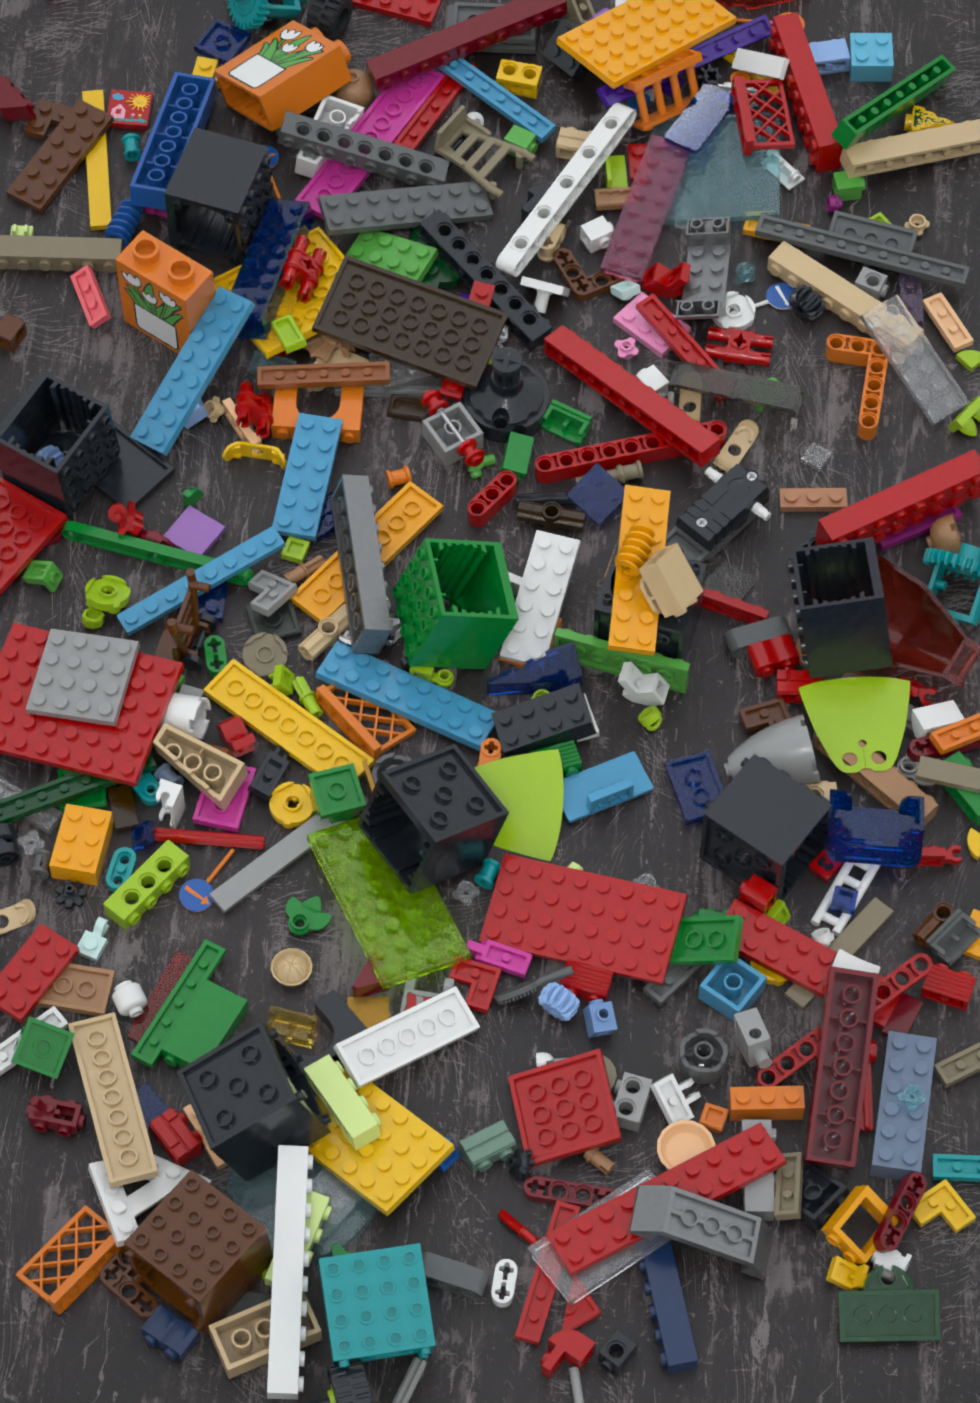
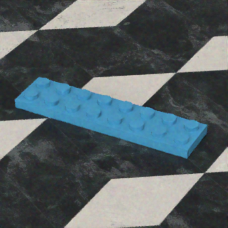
M218 286L214 298L195 325L130 435L132 439L164 456L168 455L254 309L255 304L252 301Z
M336 641L316 671L315 678L332 684L339 689L477 751H480L482 742L489 738L495 728L491 713L496 711L420 677L411 675L409 672L365 653H352V647Z

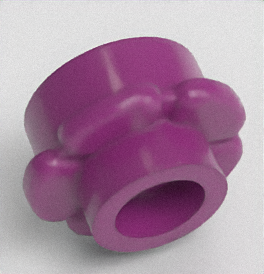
M836 193L827 196L826 209L828 213H834L835 210L842 209V199Z

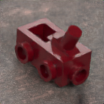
M34 1095L26 1109V1118L29 1119V1123L33 1126L34 1130L39 1132H47V1129L56 1130V1133L63 1137H70L71 1134L77 1135L79 1128L84 1129L87 1116L83 1114L82 1105L74 1100H56L49 1095H42V1097Z

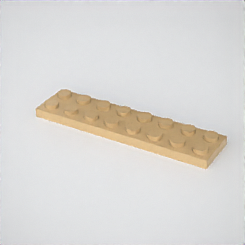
M115 1012L69 1023V1031L75 1033L72 1043L110 1188L159 1176Z

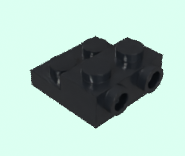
M810 1164L803 1171L800 1220L819 1231L850 1194L848 1187L813 1164Z

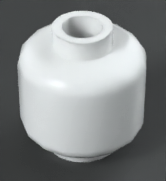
M128 980L114 988L115 992L112 994V999L120 1015L135 1018L144 1012L143 1008L147 1005V998L140 984L132 983V981Z

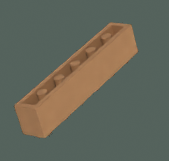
M815 735L813 747L832 762L818 736ZM860 740L858 742L859 746H866V742L864 740ZM875 751L872 754L871 758L875 763L882 764L885 762L879 752ZM846 753L842 760L846 765L852 766L857 763V756L853 753ZM892 766L886 771H873L872 769L864 768L857 773H846L916 833L936 816L938 804L931 795H926L922 792L914 781L904 777L896 766Z

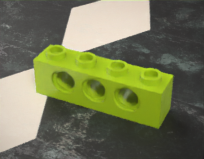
M167 840L103 903L105 914L125 931L131 925H136L141 915L147 909H152L157 903L158 898L163 893H168L179 877L182 878L188 873L190 869L189 855L170 840ZM164 868L170 869V870L167 871V872H161V871H160V870H162V869H164ZM147 884L154 885L151 888H144ZM131 900L138 901L135 904H128Z

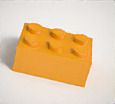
M66 804L49 864L52 878L98 886L115 825L112 811Z

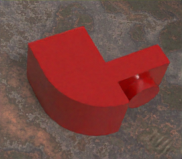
M657 262L645 271L642 289L651 294L654 293L655 296L677 298L682 295L683 287L689 282L691 265L682 262L671 270Z
M235 715L215 724L225 747L233 752L234 758L255 750L253 745L256 742L253 733L247 732L240 715Z
M562 1330L553 1334L548 1339L549 1350L540 1361L542 1364L541 1374L550 1379L563 1360L574 1367H579L581 1371L595 1352L596 1342L575 1330Z

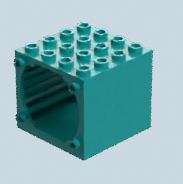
M420 1243L319 1258L318 1270L332 1363L339 1362V1368L350 1366L349 1360L361 1358L362 1362L418 1354V1359L429 1358L428 1354H431L436 1345Z

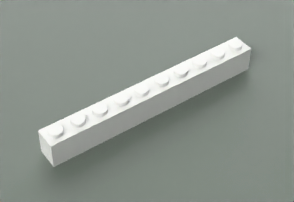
M278 1145L267 1399L298 1400V1392H303L304 1376H299V1367H304L305 1351H300V1341L305 1342L306 1326H301V1316H307V1301H302V1292H308V1276H303L304 1267H309V1252H304L305 1242L310 1243V1227H305L306 1218H311V1203H306L307 1194H312V1179L307 1178L308 1169L313 1170V1154H308V1146Z

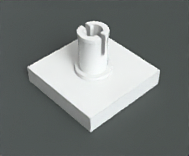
M522 276L520 285L534 288L538 291L534 306L537 312L544 314L550 295L557 294L569 297L570 293L569 288Z

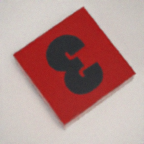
M823 849L810 863L808 869L825 882H828L841 868L842 863Z

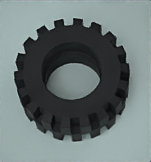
M313 0L308 11L306 27L309 29L312 27L318 28L324 37L333 42L337 39L339 40L347 29L351 18L352 0Z

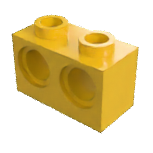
M501 59L496 82L513 95L537 99L542 82V66Z

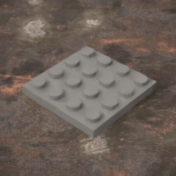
M50 629L26 706L27 713L116 727L140 648L139 641Z

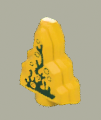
M914 105L912 114H906L904 131L916 132L956 123L947 118L937 117L934 112L926 111L924 107Z

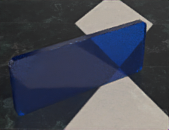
M704 83L667 131L664 140L689 152L698 153L734 106L731 92L710 83Z

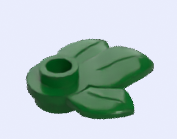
M319 896L309 898L303 903L297 898L291 897L286 904V913L289 917L288 928L295 935H305L310 930L319 931L324 929L330 923L332 915L321 912L322 906ZM303 923L304 926L297 927L296 924Z

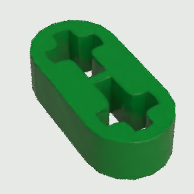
M218 635L209 636L204 642L207 671L214 678L227 665L225 643ZM212 644H217V653H213ZM215 660H219L220 669H215Z

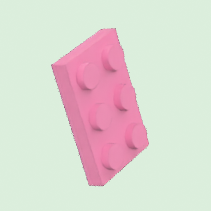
M641 292L613 317V323L657 356L663 358L672 349L636 310V305L648 297L644 292ZM678 320L686 331L690 333L691 327L682 320Z

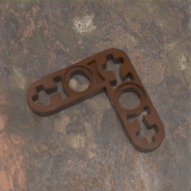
M559 248L553 253V264L570 289L573 297L578 301L592 299L611 291L610 286L627 279L630 280L631 270L626 264H615L586 276L569 249ZM575 271L578 273V276L570 278L567 276V273ZM598 279H604L608 283L606 285L601 286L598 285L596 281Z
M124 1246L101 1269V1283L143 1321H147L158 1307V1304L152 1295L143 1287L137 1285L130 1277L133 1273L131 1265L122 1262L126 1252ZM116 1272V1280L109 1279L107 1281L106 1274H114ZM126 1287L136 1289V1294L132 1298H126L122 1295ZM140 1297H141L142 1303L145 1304L146 1306H149L150 1304H152V1305H151V1308H152V1311H151V1312H149V1311L146 1310V1311L143 1313L142 1305L138 1302L139 1299H140Z

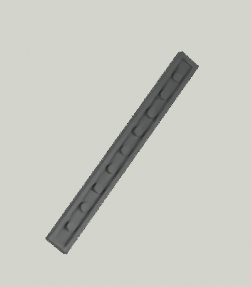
M761 214L755 230V236L779 242L785 241L790 245L961 289L965 287L970 267L764 214Z

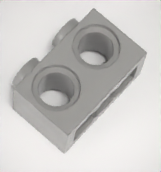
M624 1072L622 1080H617L614 1090L617 1097L614 1105L619 1127L639 1132L652 1091L650 1087L653 1082L652 1079ZM635 1088L638 1092L629 1093L627 1089ZM627 1109L631 1111V1114L623 1115L620 1111Z

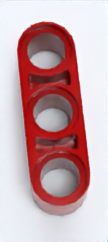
M508 470L500 472L468 503L467 520L471 526L476 528L484 526L516 495L517 477L514 472Z

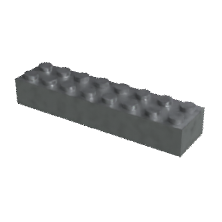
M342 474L330 501L352 653L379 654L383 645H386L389 634L393 632V620H390L389 616L390 601L387 600L386 596L388 585L387 581H384L385 565L381 561L380 556L382 545L381 542H378L379 525L375 523L376 506L372 503L373 486L370 485L368 476Z

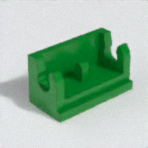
M553 399L543 416L545 420L541 425L542 430L580 447L592 429V416Z
M511 431L507 439L500 472L505 470L514 472L517 475V483H520L521 477H525L527 474L534 437Z

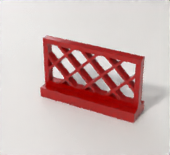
M733 76L730 90L743 155H752V150L794 149L795 141L782 80H742V76ZM778 86V91L773 94L767 88ZM754 87L758 92L753 95L746 88ZM762 93L770 98L766 103L758 98ZM775 101L782 107L776 110L770 104ZM753 102L761 106L758 111L750 107ZM765 109L773 114L770 119L761 114ZM777 117L785 122L782 127L773 122ZM756 118L765 123L761 128L753 123ZM768 126L777 131L773 136L764 131ZM782 134L788 138V141L781 142L777 137ZM762 135L768 141L757 143L756 138Z

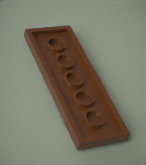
M78 99L6 191L7 196L42 214L112 125L114 117Z

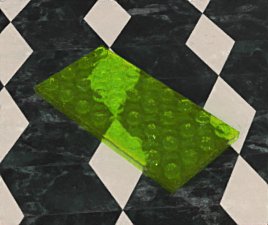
M360 817L307 834V841L383 989L471 959V953L436 886L433 885L410 894L357 824Z

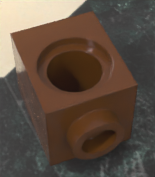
M6 313L0 321V347L13 353L26 337L27 331L25 322L21 318L13 317Z

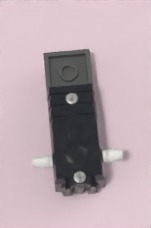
M736 464L723 475L711 466L708 467L705 475L714 481L715 484L699 500L693 503L692 507L690 506L684 514L678 517L676 526L666 534L665 547L678 543L686 559H695L703 563L705 560L710 561L757 516L767 521L771 517V513L766 509L769 503L770 491L765 481L758 480L759 474L757 471L749 470Z

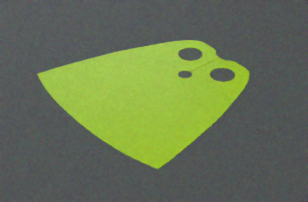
M847 677L819 681L799 687L802 701L816 735L839 770L844 773H857L864 768H869L873 771H886L893 766L898 756L906 727L910 681L890 677ZM860 740H865L867 744L866 746L861 747L859 746L858 742ZM875 751H882L886 755V761L882 764H877L872 760V754ZM846 753H853L857 756V763L852 766L846 765L842 760L843 756Z
M546 750L516 755L474 767L509 811L493 845L529 857L551 861L557 846L563 813L564 782L559 750Z

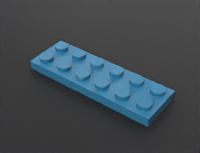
M299 413L272 525L279 535L316 541L343 426L342 419Z

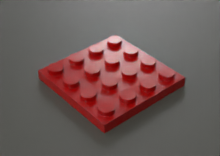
M600 1048L508 1076L524 1151L532 1150L533 1152L530 1158H533L535 1163L534 1166L529 1168L622 1141L603 1053Z

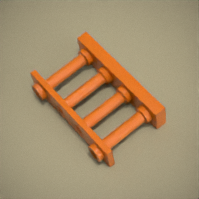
M688 49L623 84L625 89L635 92L641 119L634 121L632 127L644 132L650 131L654 126L687 110L701 107L704 102L711 100L710 95L701 93L698 90L694 67L696 63L703 61L701 52ZM686 69L691 95L682 99L677 75L679 71ZM669 77L674 103L665 107L660 83L662 79ZM649 85L653 87L658 110L651 114H648L644 95L645 87Z

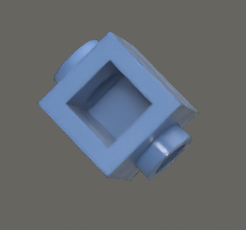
M603 999L593 1000L583 1009L588 1038L610 1035L618 1029L612 1001L604 1002Z

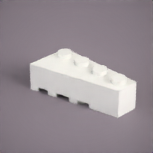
M328 95L322 99L314 119L351 130L363 116L365 107ZM300 150L296 159L295 173L313 178L327 159Z

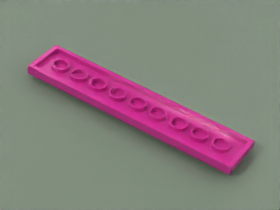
M432 69L428 73H422L408 81H403L389 89H384L351 131L394 143L445 75ZM327 159L297 196L295 205L323 220L318 203L319 196L354 193L360 188L371 172Z

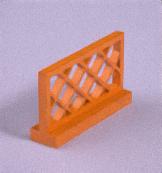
M323 684L316 689L315 698L323 712L355 746L371 756L375 762L382 753L416 733V728L402 716L391 712L392 718L378 716L379 709H386L364 701L362 698L361 700L348 698V692H346L345 698L335 696L332 692L336 689H342L332 684L327 687ZM347 704L360 706V712H350L346 708ZM363 707L376 708V715L362 714ZM361 720L375 721L374 729L364 727L361 724ZM377 722L391 724L390 731L377 729ZM393 725H402L407 730L403 733L394 732ZM376 735L389 737V741L381 745L375 738Z
M85 1205L15 1275L22 1283L51 1305L57 1314L61 1315L100 1275L101 1269L124 1246H116L108 1222ZM86 1215L92 1218V1226L79 1227L80 1221ZM107 1230L111 1233L106 1240L97 1241V1231ZM92 1232V1242L79 1243V1233ZM75 1234V1243L62 1245V1239L66 1235ZM92 1248V1254L88 1258H79V1249ZM75 1249V1259L62 1260V1251ZM58 1251L57 1261L45 1262V1256L49 1252ZM75 1265V1271L71 1275L62 1276V1266ZM57 1267V1277L44 1278V1268ZM40 1269V1279L29 1280L26 1277L31 1270ZM57 1283V1289L50 1296L44 1292V1284Z

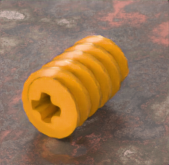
M633 524L615 557V567L627 575L639 576V569L647 561V555L651 553V547L655 545L653 539L655 536L654 531L647 526Z

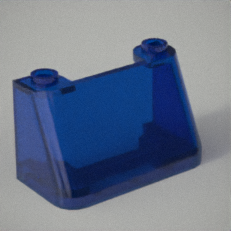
M830 789L829 802L832 805L826 839V855L829 859L837 862L897 867H914L920 863L925 831L924 797L907 796L903 798L900 802L899 810L852 806L853 800L850 793L844 790Z

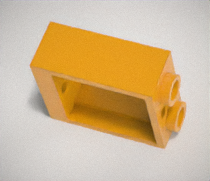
M868 1185L855 1186L846 1200L821 1229L826 1235V1240L831 1245L838 1247L843 1252L842 1256L844 1259L853 1264H866L876 1251L873 1244L874 1234L860 1250L840 1228L859 1204L879 1224L888 1209V1206ZM892 1216V1224L895 1227L899 1221L895 1216Z

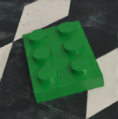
M740 915L682 917L670 964L678 966L737 963L744 918Z

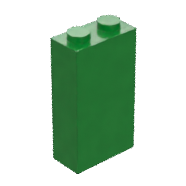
M206 979L162 1046L163 1060L172 1067L178 1066L183 1068L230 1040L249 1011L248 1000Z

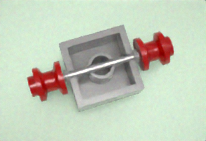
M439 390L426 391L422 396L421 404L425 408H430L428 413L431 417L422 421L423 437L445 467L466 457L464 463L468 467L479 466L485 456V452L482 450V430L461 402L449 407V403L446 400H440L441 393Z

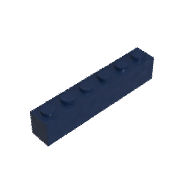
M661 1235L656 1236L652 1240L645 1238L633 1246L635 1250L639 1249L641 1258H637L640 1273H644L646 1281H643L645 1296H650L651 1304L648 1305L650 1319H655L657 1328H653L656 1343H660L662 1351L659 1352L661 1367L666 1366L667 1374L697 1369L698 1357L670 1238Z

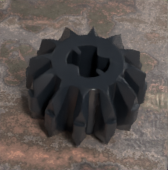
M803 284L794 289L789 296V305L792 306V310L802 320L814 321L825 310V302L822 300V296L817 291H814L811 286L808 287Z

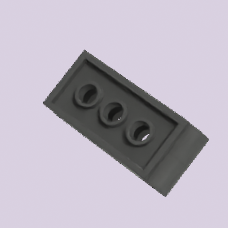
M454 2V4L448 5L445 8L443 29L504 4ZM538 27L529 29L523 34H517L503 42L495 43L484 50L476 52L535 54Z

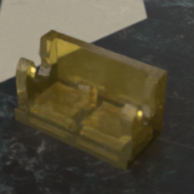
M271 1005L269 1022L266 1021V1026L269 1029L274 1027L286 1043L312 1049L319 1028L318 1016Z

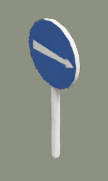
M776 283L768 288L766 293L767 300L756 303L755 308L770 304L776 309H790L792 306L788 302L789 296L795 288L786 283ZM734 310L731 314H737L739 310Z

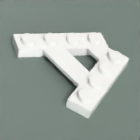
M154 1155L159 1176L146 1179L150 1182L129 1196H126L123 1185L110 1188L103 1160L89 1163L88 1170L117 1247L124 1246L125 1240L137 1229L138 1225L135 1217L163 1200L190 1170ZM201 1176L203 1179H205L208 1183L211 1184L210 1179Z

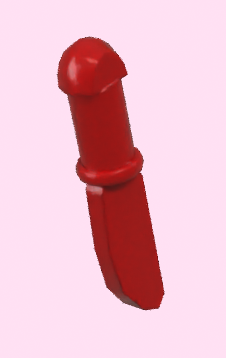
M504 1209L499 1211L498 1216L517 1232L519 1237L525 1239L531 1244V1247L535 1249L541 1248L542 1240L536 1237L526 1226H523Z

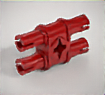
M299 235L294 248L288 252V259L283 265L284 274L279 285L283 287L284 282H286L283 289L291 290L296 281L301 285L296 297L299 300L302 295L300 302L307 303L310 301L313 290L319 285L318 280L324 272L323 263L327 252L324 251L321 256L323 249L315 248L311 257L306 253L310 239L307 238L304 243L307 236Z
M709 326L707 340L727 343L726 346L706 343L705 352L710 358L720 359L725 363L744 364L746 367L750 364L769 367L771 353L752 351L751 348L760 347L772 350L774 336L757 334L753 330L734 329V327L722 329Z
M244 381L241 383L240 392L236 396V423L238 426L241 423L242 428L248 427L251 423L256 426V435L259 436L260 434V438H266L269 436L270 427L274 422L272 416L273 396L270 393L268 398V392H262L259 396L253 393L254 385L251 383L249 387L250 382Z

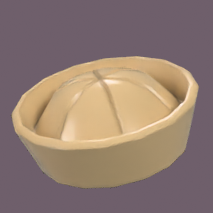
M288 948L275 955L271 962V972L280 984L286 987H297L309 978L312 973L313 964L311 958L304 951L297 948Z

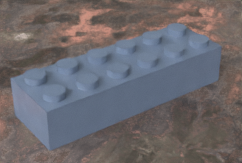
M888 1031L869 1176L902 1181L905 1175L913 1172L921 1173L937 1038Z

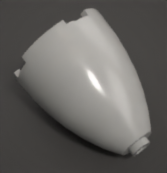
M803 714L770 725L744 741L727 757L728 763H724L727 777L732 776L733 779L743 768L740 764L744 758L750 759L756 754L760 758H766L778 770L787 772L798 783L805 785L819 783L820 776Z

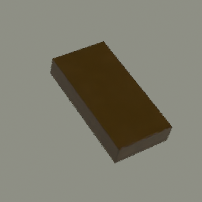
M391 395L387 417L422 423L423 420L431 416L428 413L430 408L423 407L420 399Z
M122 785L108 788L116 832L139 828L131 786Z

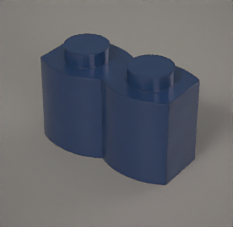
M160 1305L141 1327L142 1339L151 1347L157 1345L162 1348L163 1354L172 1361L177 1359L183 1362L200 1340L199 1331Z

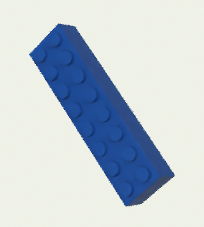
M180 72L174 73L130 183L131 205L166 210L164 196L166 188L194 128L205 129L217 98L216 78Z

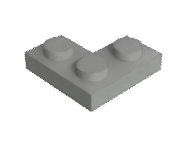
M261 570L248 582L249 589L259 593L250 602L251 609L267 617H270L298 591L297 584L265 570Z

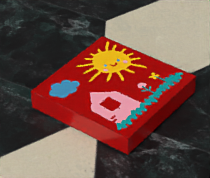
M111 89L107 113L114 117V122L110 128L148 130L154 98L153 92Z

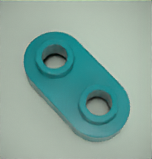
M150 772L141 775L136 787L131 786V789L144 804L154 806L161 802V800L159 802L156 801L159 782ZM150 789L155 790L153 793H148Z
M121 847L113 854L106 875L107 887L112 892H115L134 873L137 858L136 853L131 848ZM123 860L129 861L126 864L121 863ZM121 880L122 883H121V884H115V881Z

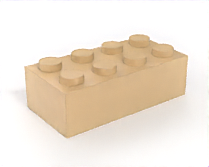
M302 1292V1301H307V1316H301V1326H306L305 1342L300 1341V1349L322 1340L321 1328L305 1292ZM271 1299L208 1325L210 1337L229 1379L268 1363Z

